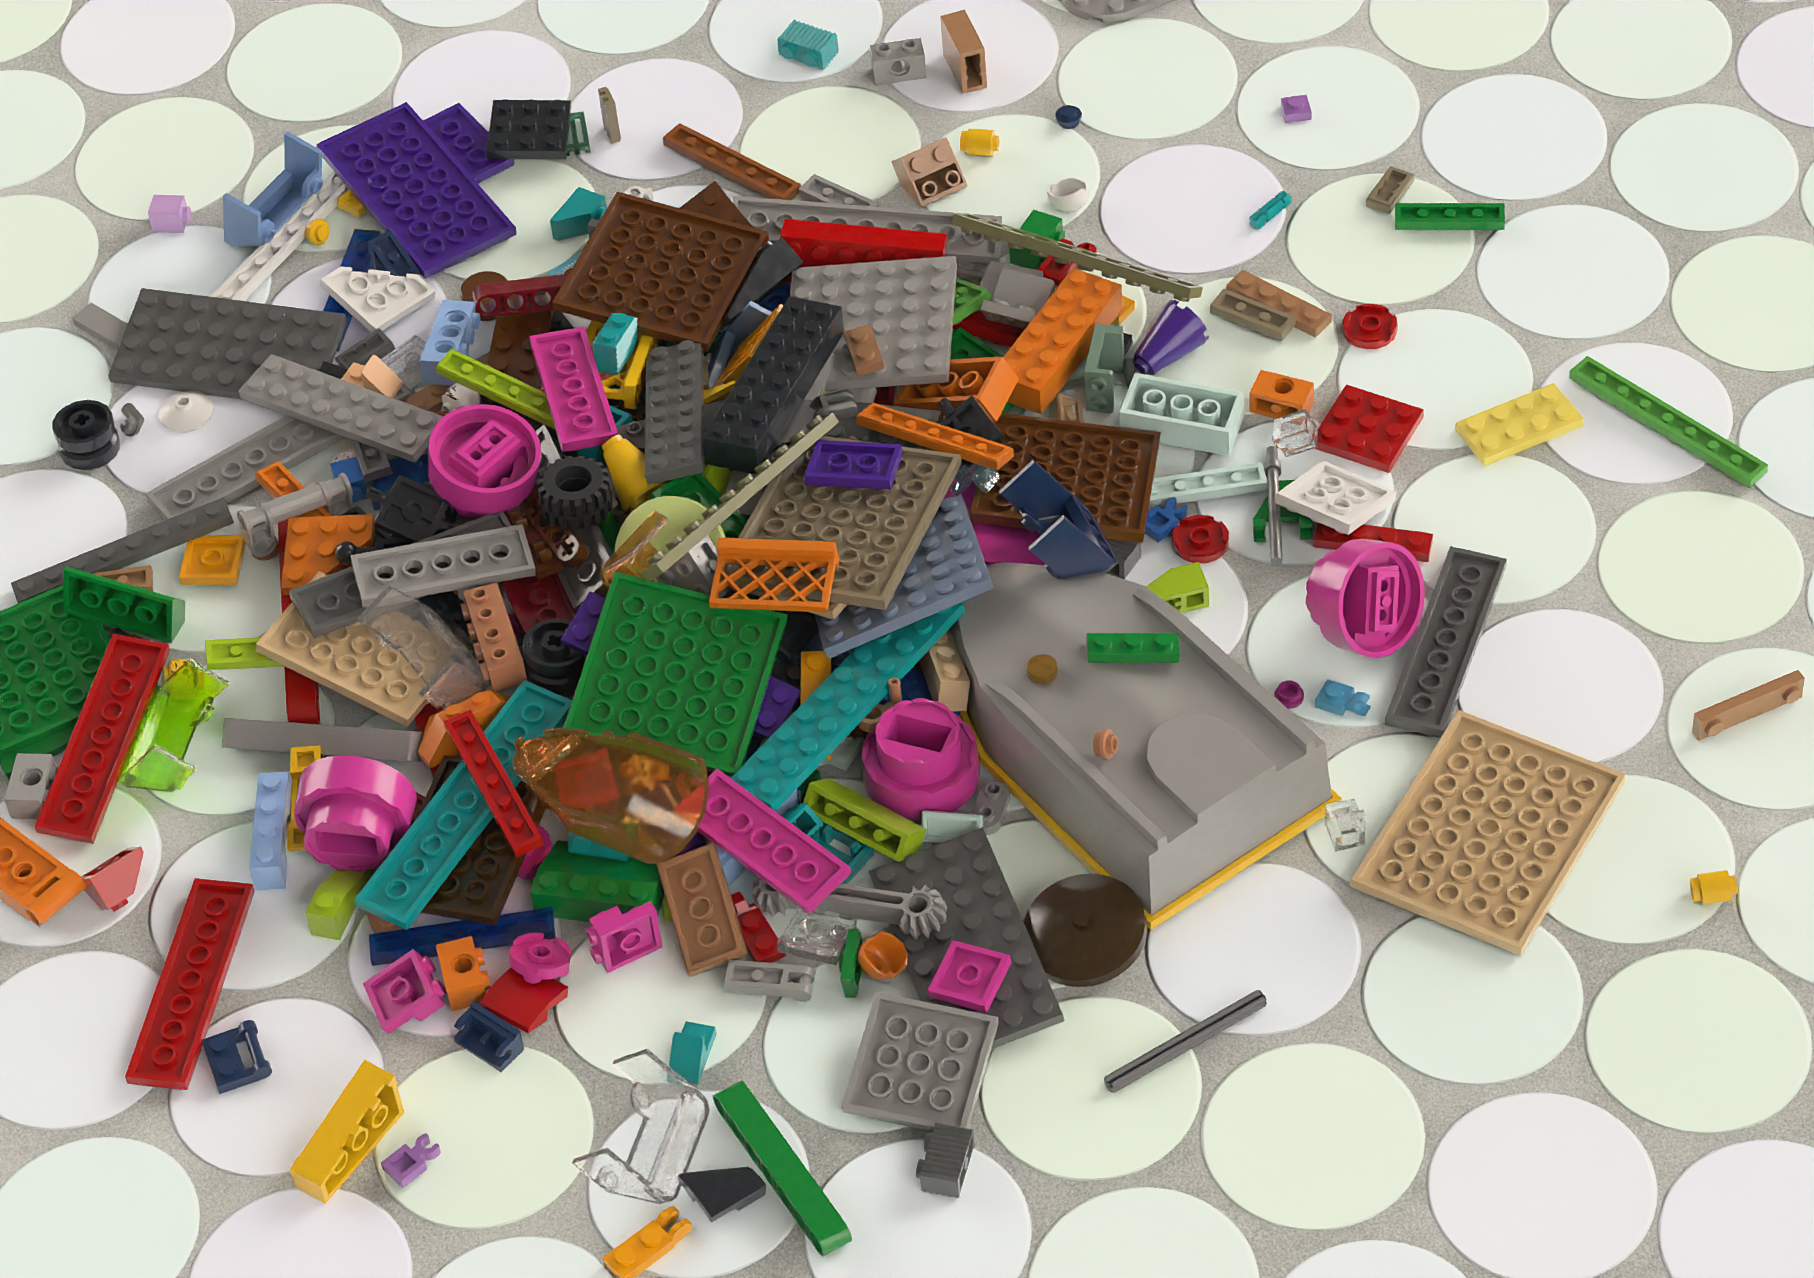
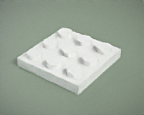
M1322 461L1277 492L1275 503L1286 507L1291 512H1297L1309 517L1314 522L1334 528L1339 533L1349 535L1395 502L1396 492Z

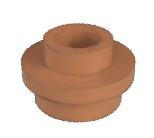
M1103 729L1094 735L1093 751L1096 757L1110 760L1118 750V739L1116 735H1113L1111 729Z

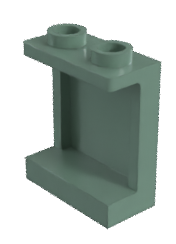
M1095 324L1084 370L1086 411L1114 412L1113 373L1123 374L1124 369L1123 326Z

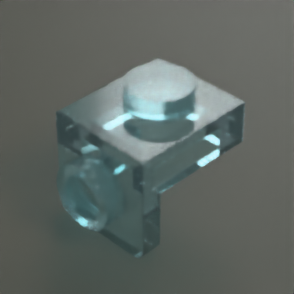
M972 463L969 467L963 464L955 476L956 480L949 489L958 496L974 482L984 493H988L999 480L1000 475L994 469Z

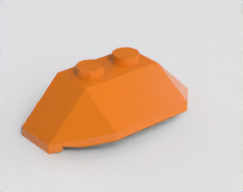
M489 689L476 693L472 697L430 716L418 748L420 758L430 768H433L441 763L444 755L458 756L459 753L449 737L443 721L471 709L484 732L510 699V696Z

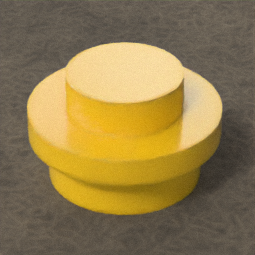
M323 219L310 221L305 227L306 239L313 245H323L329 237L328 223Z

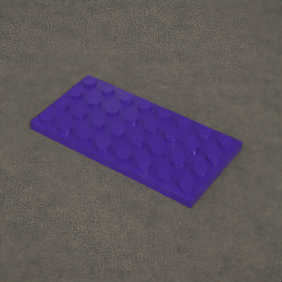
M407 102L316 144V147L322 150V158L385 232L390 229L393 231L425 279L517 235L516 226Z

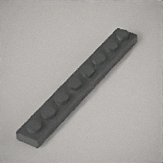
M224 497L13 581L11 586L17 603H21L63 585V570L66 566L91 574L122 569L234 523V520Z

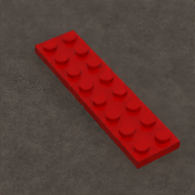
M113 633L34 826L36 833L94 844L162 673L163 666L169 655V644Z
M194 878L125 1074L127 1084L188 1090L203 1046L202 1039L206 1037L255 893L253 884Z

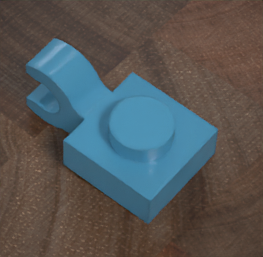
M1327 679L1315 699V708L1341 716L1344 715L1346 710L1360 716H1366L1371 708L1367 704L1370 695L1365 692L1355 693V687Z

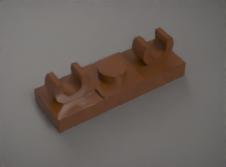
M519 509L509 512L508 517L512 526L523 524L535 565L534 576L537 580L564 570L563 562L557 557L526 515L521 517Z

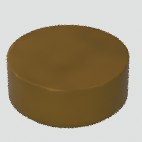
M1047 654L1033 656L1027 663L1029 679L1037 684H1047L1055 680L1058 675V666L1055 658Z

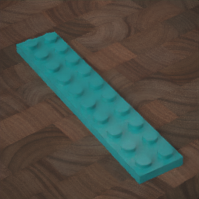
M958 603L857 646L731 779L776 811L889 693L888 680L891 678L901 680L966 612L963 603Z
M523 680L484 731L514 788L566 722L572 700L526 680ZM463 760L354 899L356 907L407 930L493 818L488 805Z

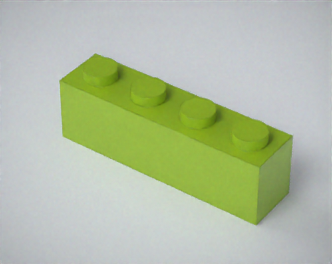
M831 778L810 782L803 803L808 804L822 822L897 862L904 861L907 856L920 851L927 830Z

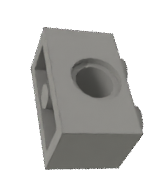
M921 38L870 45L871 66L875 86L927 78L925 54Z
M17 753L4 798L11 818L38 819L59 767L55 765L52 754Z

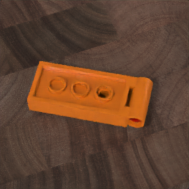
M0 817V900L25 919L32 921L40 927L85 890L86 884L77 872L65 866Z

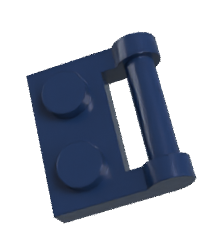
M253 1020L243 1021L237 1028L202 1039L203 1048L219 1094L260 1081L272 1074L269 1061L265 1060L258 1041V1028ZM243 1041L246 1042L253 1062L252 1067L248 1069L244 1068L236 1045Z

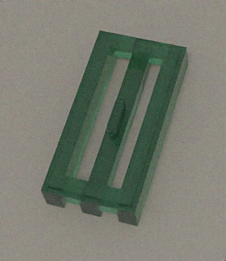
M584 111L571 113L570 126L573 144L567 146L566 156H570L572 151H575V155H578L580 150L584 149L586 153H590ZM579 118L584 140L581 143L578 142L575 119Z

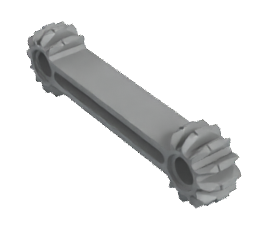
M762 879L752 880L754 889L751 890V895L762 913L768 911V914L774 917L778 912L785 916L786 910L789 908L802 910ZM840 884L812 912L896 924L900 926L901 931L905 935L911 933L917 939L920 934H924L929 938L930 931L932 930L940 932L939 924L946 923L947 916L945 913L947 912V905L936 889L930 890L926 885L921 890L913 886L912 892L907 894Z

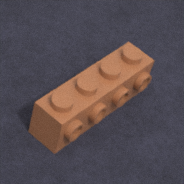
M497 582L463 591L465 603L460 604L464 621L470 620L471 622L467 624L470 640H477L473 647L477 661L483 660L484 662L479 664L483 680L490 681L493 691L519 685L523 680L527 681L524 662Z

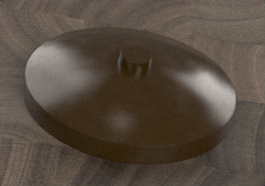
M1079 874L1053 883L1035 898L1027 910L1023 921L1047 978L1055 983L1071 987H1088L1102 984L1122 974L1138 958L1147 936V920L1138 896L1123 882L1101 874Z

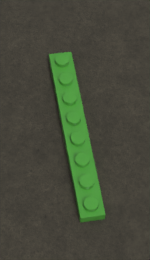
M1586 356L1569 371V379L1748 488L1753 486L1768 472L1767 463L1593 358Z

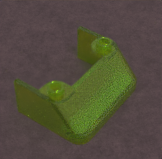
M189 658L154 691L117 782L129 788L164 792L182 789L187 779L196 770V767L184 761L195 729L202 721L207 722L215 710V707L212 706L214 699L228 687L230 681Z

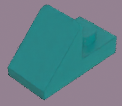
M685 1021L682 1032H674L668 1079L699 1085L717 1035L715 1026Z

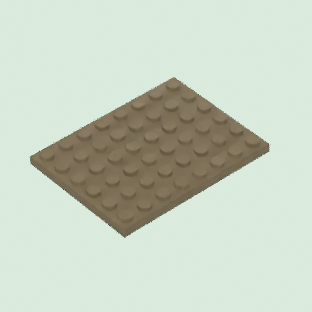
M822 436L819 439L829 441L864 442L828 436ZM815 442L770 481L738 538L835 542L840 560L838 569L835 568L829 602L886 610L962 464L961 455L902 447L903 455L891 490L805 485L804 475L814 451ZM725 564L723 571L729 577L739 570L740 567L739 565ZM756 566L751 571L758 578L767 572L769 568L768 566ZM786 567L780 572L786 578H789L799 569L797 567ZM815 568L809 573L817 580L827 572V568ZM745 574L734 583L742 589L753 580ZM774 575L763 584L769 590H772L782 581ZM804 576L792 585L800 592L810 585L811 582ZM759 587L754 589L755 591L763 592ZM788 588L779 593L781 595L794 596ZM816 589L805 598L822 600V594Z

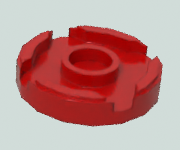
M1373 303L1358 305L1356 310L1351 312L1349 310L1342 320L1343 336L1352 345L1363 349H1378L1387 346L1397 335V317L1394 313L1392 315L1389 309L1382 305Z
M1189 516L1181 520L1180 525L1172 530V547L1176 555L1191 563L1199 562L1200 564L1216 561L1227 551L1229 547V531L1222 521L1219 523L1212 516Z

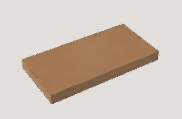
M710 843L658 863L657 868L688 975L692 977L727 964L729 960H738L748 956L717 846L714 843Z

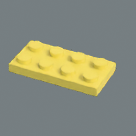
M1552 383L1460 420L1455 424V431L1480 462L1487 466L1583 426L1584 418L1559 388Z

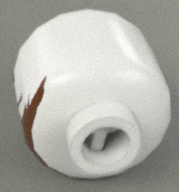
M455 383L442 394L443 405L441 407L443 412H451L464 406L479 404L477 392L458 383Z

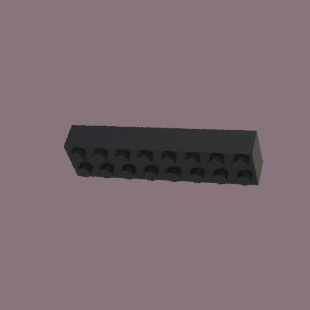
M789 296L702 437L705 464L756 474L754 468L764 460L769 459L844 332L842 306Z

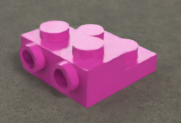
M651 901L642 906L634 907L624 914L621 913L618 906L602 911L589 919L590 927L585 929L587 937L593 945L589 947L590 954L596 964L601 963L607 973L663 948L657 912Z
M414 949L362 983L382 1029L388 1034L413 1017L421 1022L446 1005L442 997L447 994L446 989L440 980L434 979L432 975L437 971L435 965L428 956L422 957Z

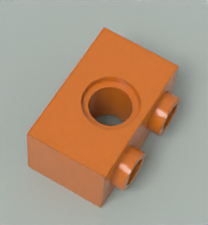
M1260 370L1249 392V412L1299 425L1304 424L1314 403L1313 382Z
M472 936L437 944L436 949L451 1011L470 1007L469 1005L473 1001L479 1004V1001L486 993L485 990L491 987L487 970L480 971L479 966L485 965L481 947L475 948Z

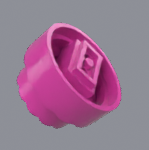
M478 404L458 408L442 417L431 432L428 450L429 479L436 493L450 503V508L455 509L464 517L478 519L500 511L506 514L526 499L535 486L541 459L540 440L533 427L524 418L503 407Z
M1369 539L1350 540L1342 544L1339 549L1328 552L1315 563L1313 571L1306 582L1307 595L1305 603L1312 621L1320 626V631L1328 642L1337 648L1366 657H1385L1400 649L1409 640L1418 625L1425 597L1423 574L1415 557L1401 545Z
M925 698L898 702L882 714L876 726V733L868 732L862 746L863 780L868 796L872 801L908 820H922L923 810L944 812L958 810L970 800L980 781L981 770L975 735L967 723L941 702L930 701Z
M331 756L311 763L302 772L294 808V817L297 827L305 832V849L313 855L316 861L328 864L340 871L364 872L381 866L388 853L394 849L408 831L416 808L417 795L413 785L403 774L384 763L359 756Z

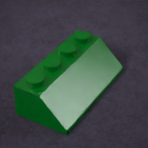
M67 566L63 570V607L65 613L171 644L185 623L184 600Z

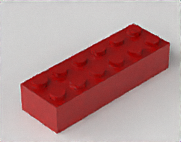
M785 219L780 238L782 237L803 261L798 268L946 257L947 234ZM792 275L786 280L785 283H791Z

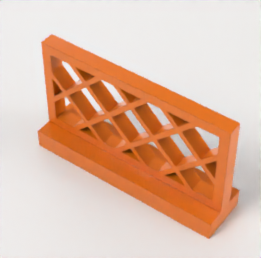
M718 538V558L709 599L710 608L828 612L835 568L838 569L840 560L835 542ZM725 564L739 565L740 567L739 570L729 577L723 571ZM756 566H768L769 568L767 572L758 578L751 571ZM786 567H797L799 569L789 578H786L780 572ZM815 568H827V572L817 580L809 573ZM747 574L753 581L740 589L734 582ZM776 575L782 583L769 590L763 583ZM805 576L811 584L799 592L792 584ZM728 586L736 592L728 599L718 598L719 592ZM757 587L765 593V595L757 600L749 599L746 596ZM786 588L794 594L787 601H779L775 597ZM818 589L822 594L821 602H808L805 597Z

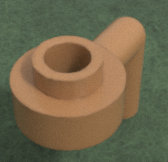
M898 678L888 680L890 701L884 705L877 704L858 724L861 730L876 733V726L882 714L902 701L901 685Z

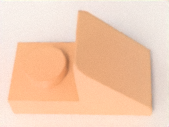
M375 355L370 358L366 365L353 362L341 379L391 398L396 395L403 385V381Z

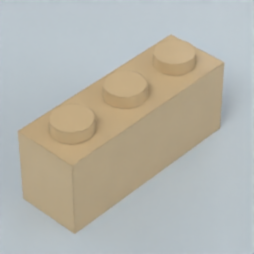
M947 631L918 662L933 701L943 703L952 712L967 711L970 679L951 631Z

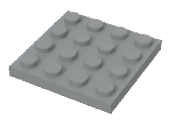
M875 992L841 1106L843 1113L932 1132L935 1123L969 1128L999 1024L998 1017Z

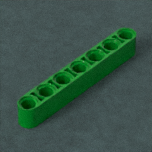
M741 1080L714 1094L713 1101L718 1112L817 1252L823 1257L851 1242L852 1236L846 1223L747 1085Z

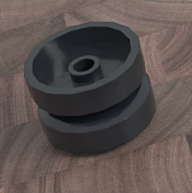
M88 399L75 401L64 406L56 413L52 421V430L58 443L60 456L64 463L73 469H97L108 464L117 456L120 449V438L115 428L113 414L107 405Z
M550 619L537 623L524 636V667L528 682L562 695L577 689L587 656L563 645L561 642L571 621Z

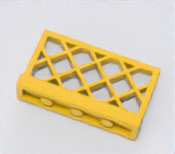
M593 324L588 336L592 351V341H595L594 338H597L596 335L598 332H601L605 325ZM638 333V344L623 366L625 371L617 375L608 374L609 378L601 380L608 399L624 400L625 408L636 409L646 382V358L649 351L659 346L658 338ZM614 384H617L620 387V389L607 388Z

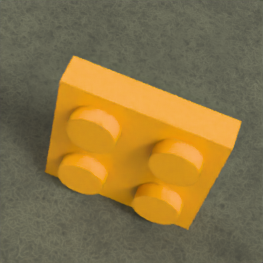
M204 535L187 542L179 575L181 585H237L246 547L243 537L241 535Z

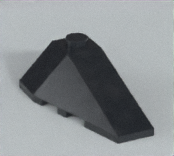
M782 237L775 243L769 240L758 250L761 255L755 260L723 318L720 331L728 326L750 301L754 303L761 302L782 286L792 275V271L803 263Z

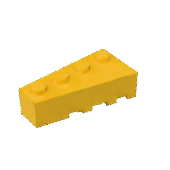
M364 1059L301 1154L293 1162L290 1171L296 1188L326 1204L404 1114L398 1086L393 1074Z

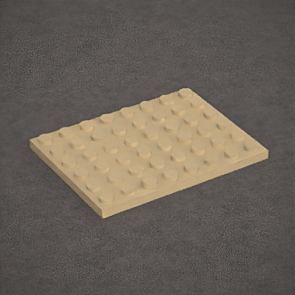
M1458 710L1350 879V887L1521 956L1624 785L1626 774Z

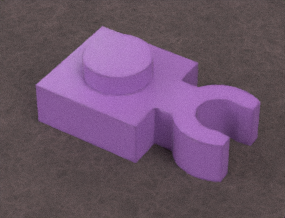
M427 1133L422 1134L417 1138L413 1148L404 1144L381 1162L382 1170L401 1188H404L427 1170L425 1161L434 1160L440 1155V1146L436 1143L430 1148H425L430 1144V1139Z

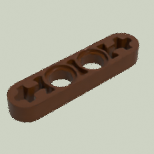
M538 491L531 492L523 500V512L561 561L570 567L579 566L586 558V546L572 529L561 530L560 526L553 527L550 523L544 527L546 520L543 518V514H541V509L537 511L536 505L540 507ZM564 531L562 539L556 542L558 535ZM570 546L572 547L573 553H571V552L568 550V548H569Z

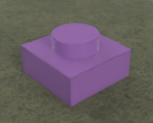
M1307 94L1281 98V109L1285 123L1312 120V111Z

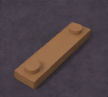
M1796 670L1694 713L1693 735L1698 741L1709 736H1715L1721 731L1784 704L1797 701L1803 695L1805 677L1799 670Z

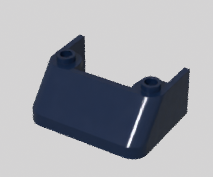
M1034 460L1026 465L999 491L1004 498L1020 511L1023 516L1021 523L1031 533L1036 531L1041 535L1028 548L1045 563V568L1053 577L1070 578L1110 571L1118 563L1116 556L1089 509Z

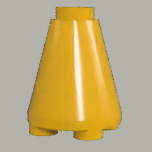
M620 434L606 441L601 447L604 451L603 456L619 501L627 514L649 501L652 492L672 481L668 480L648 485L645 478V455L627 439H623Z

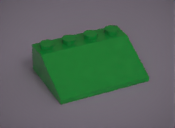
M557 840L538 868L530 892L534 913L536 916L590 922V918L618 906L621 913L624 914L634 907L642 906L651 901L658 917L665 893L657 864L674 856L668 853L635 850L633 855L629 857V860L627 859V862L569 853L568 841Z

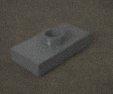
M379 328L334 359L338 366L348 370L353 362L366 365L373 355L382 359L396 348L393 342Z

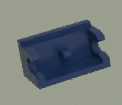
M473 1001L469 1005L470 1008L454 1024V1027L459 1030L454 1036V1041L499 1072H502L524 1051L521 1033L518 1029Z

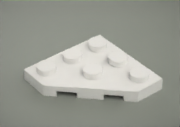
M341 266L320 280V286L371 333L379 328L383 331L434 299L436 293L417 274L407 273L406 277L390 275L389 271L368 269V273L352 271L351 267Z

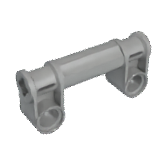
M341 473L338 475V478L324 483L319 481L301 490L268 502H262L259 504V507L246 512L243 510L238 511L237 517L241 536L252 554L256 557H264L274 550L276 543L273 525L322 506L331 516H340L352 509L353 492L345 473Z

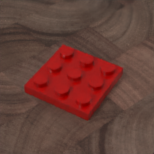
M1346 384L1312 437L1311 448L1390 473L1422 421L1424 409Z

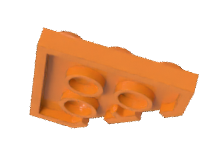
M374 514L289 518L281 584L283 595H290L289 590L309 583L319 571L326 575H331L345 568L348 564L340 563L335 556L336 547L340 543L348 541L356 547H371L374 543Z

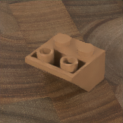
M947 137L891 161L901 186L920 207L968 186Z

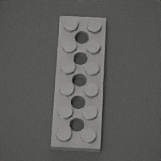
M523 524L351 555V564L362 607L535 575V565ZM497 552H505L506 554H508L506 557L497 558L493 556ZM469 557H476L477 559H479V561L475 563H468L464 560ZM441 562L450 564L449 567L443 569L438 568L436 565ZM414 567L422 570L416 574L407 572L408 569ZM382 573H390L391 575H393L389 579H381L378 577Z

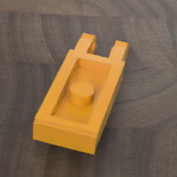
M675 1206L669 1207L662 1211L655 1221L652 1220L604 1256L603 1263L617 1278H635L672 1250L676 1243L682 1240L684 1236H687L693 1228V1224L685 1218L674 1224L668 1233L664 1230L677 1221L680 1215L679 1210Z

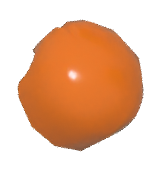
M878 932L873 937L864 941L859 947L858 962L860 967L873 980L889 981L900 974L907 966L908 953L904 944L895 935L887 932Z

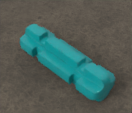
M1285 190L1280 191L1274 198L1259 208L1258 211L1249 217L1250 226L1256 230L1260 229L1266 224L1265 222H1269L1292 202L1290 193H1287Z

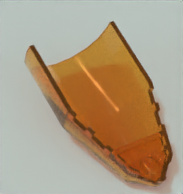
M551 728L543 731L544 736L524 741L522 736L515 741L516 753L515 757H513V766L516 774L569 832L644 863L665 862L681 852L696 834L706 812L709 793L707 770L703 757L638 733H629L627 737H615L613 732L604 731L601 736L589 735L587 730Z

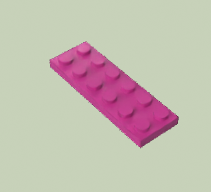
M585 327L529 336L530 346L562 452L602 446L606 441L618 435Z
M716 769L675 808L676 815L808 915L851 874L850 866L719 769Z

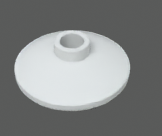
M183 391L167 398L160 406L158 416L160 423L166 429L185 433L195 431L207 424L213 415L214 407L207 395L196 391Z

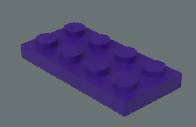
M460 103L423 120L478 184L515 165L514 159H487L486 149L489 132Z

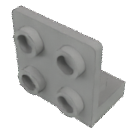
M1003 268L992 301L984 300L981 311L987 320L1026 329L1051 297L1055 283L1048 278Z
M707 535L664 573L655 578L659 583L710 595L718 551ZM726 587L724 590L719 592L718 597H723L732 588Z

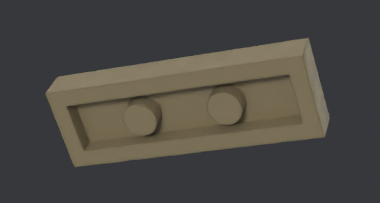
M1224 288L1210 304L1211 314L1279 341H1283L1296 325L1295 316Z

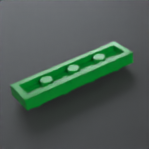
M1395 203V230H1505V203Z

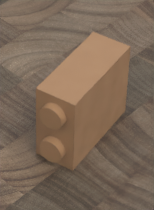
M965 9L941 15L943 56L962 94L987 88L985 48Z

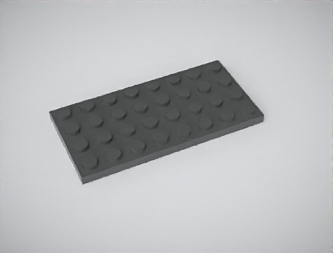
M141 288L108 377L110 382L182 392L196 391L205 395L241 399L238 392L239 389L271 354L319 371L323 361L332 364L347 318L345 314Z
M983 827L911 854L904 861H893L868 871L875 889L909 894L912 892L913 886L921 890L926 885L930 890L936 889L946 902V923L939 924L940 932L930 931L929 938L924 934H920L915 939L911 933L905 935L899 925L889 924L893 935L906 948L908 953L906 967L920 1001L998 1017L999 1024L991 1049L1065 1021ZM952 940L1010 955L1012 963L987 1013L929 997L927 990Z

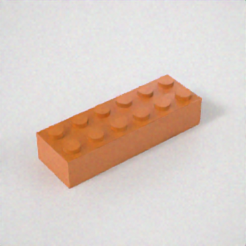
M1072 268L1003 357L1019 378L1007 401L1008 403L1041 415L1088 355L1095 324L1111 325L1123 309L1121 284Z

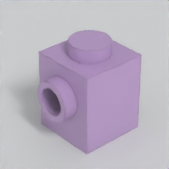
M153 195L148 210L153 232L184 233L187 222L191 221V208L187 206L184 195Z

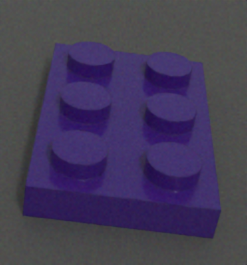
M817 440L804 475L805 485L891 490L903 455L902 445Z

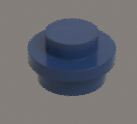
M1062 106L1055 113L1056 121L1064 129H1073L1079 125L1082 119V112L1076 106Z

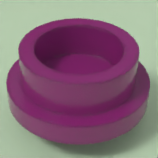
M1287 680L1278 685L1274 692V697L1287 709H1292L1302 704L1304 691L1297 682Z

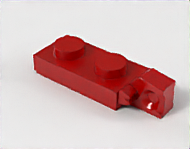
M740 891L731 894L745 946L754 962L772 963L786 957L785 948L756 904L751 903L748 905Z

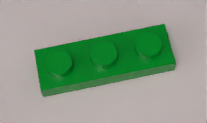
M1178 633L1086 634L1088 663H1179L1180 660Z

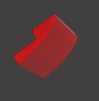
M510 967L489 988L479 1001V1005L507 1023L529 1033L547 1021L548 1010L567 998L569 987L555 979L541 980V982L536 984L524 981L523 975Z

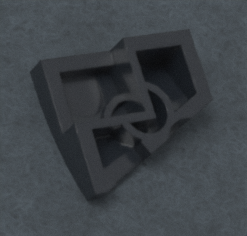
M748 1166L684 1172L677 1175L678 1181L693 1202L697 1201L710 1222L717 1220L735 1208L739 1211L766 1194L765 1182Z

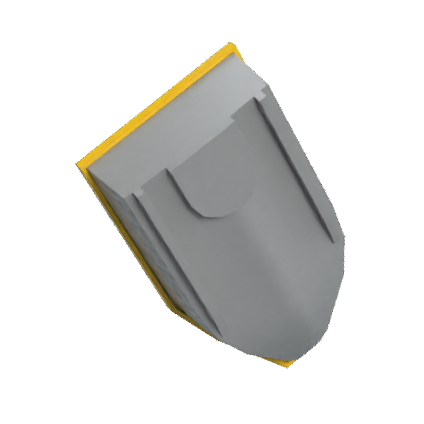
M999 562L986 564L994 589L961 602L966 612L948 631H951L970 679L967 711H961L959 717L970 726L975 735L980 763L998 781L1004 783L1008 787L1009 792L1093 874L1113 877L1130 887L1141 901L1147 920V927L1150 930L1342 805V798L1330 785L1325 742L1186 616L1147 587L1103 572L1070 578H1062L1061 576L1055 578L1047 571L1044 565ZM1178 633L1180 660L1179 663H1088L1086 634ZM1047 654L1055 658L1058 666V675L1055 680L1047 684H1037L1029 679L1027 663L1033 656ZM1103 729H1111L1113 735H1116L1118 739V750L1110 760L1096 757L1093 751L1094 735Z

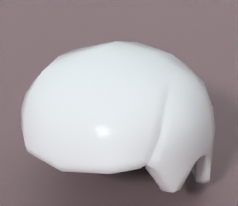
M1070 177L1062 179L1056 184H1051L1050 191L1047 194L1051 204L1058 211L1070 213L1079 210L1085 205L1089 196V187L1086 181Z

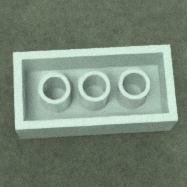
M1135 373L1119 411L1120 427L1161 432L1160 443L1230 456L1244 418V393Z

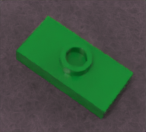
M848 929L844 954L839 955L840 981L845 998H856L858 996L862 971L858 962V951L863 943L859 929Z

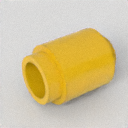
M969 128L968 131L961 132L960 151L966 152L967 155L993 156L994 151L999 150L1000 137L995 135V130Z
M1728 870L1697 874L1695 878H1690L1693 903L1701 902L1702 905L1732 901V894L1738 893L1735 875L1729 876Z

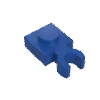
M1175 497L1170 498L1166 502L1164 509L1156 505L1148 512L1145 534L1158 543L1172 533L1174 527H1178V521L1183 520L1187 516V505L1182 506L1180 509H1175L1177 502Z

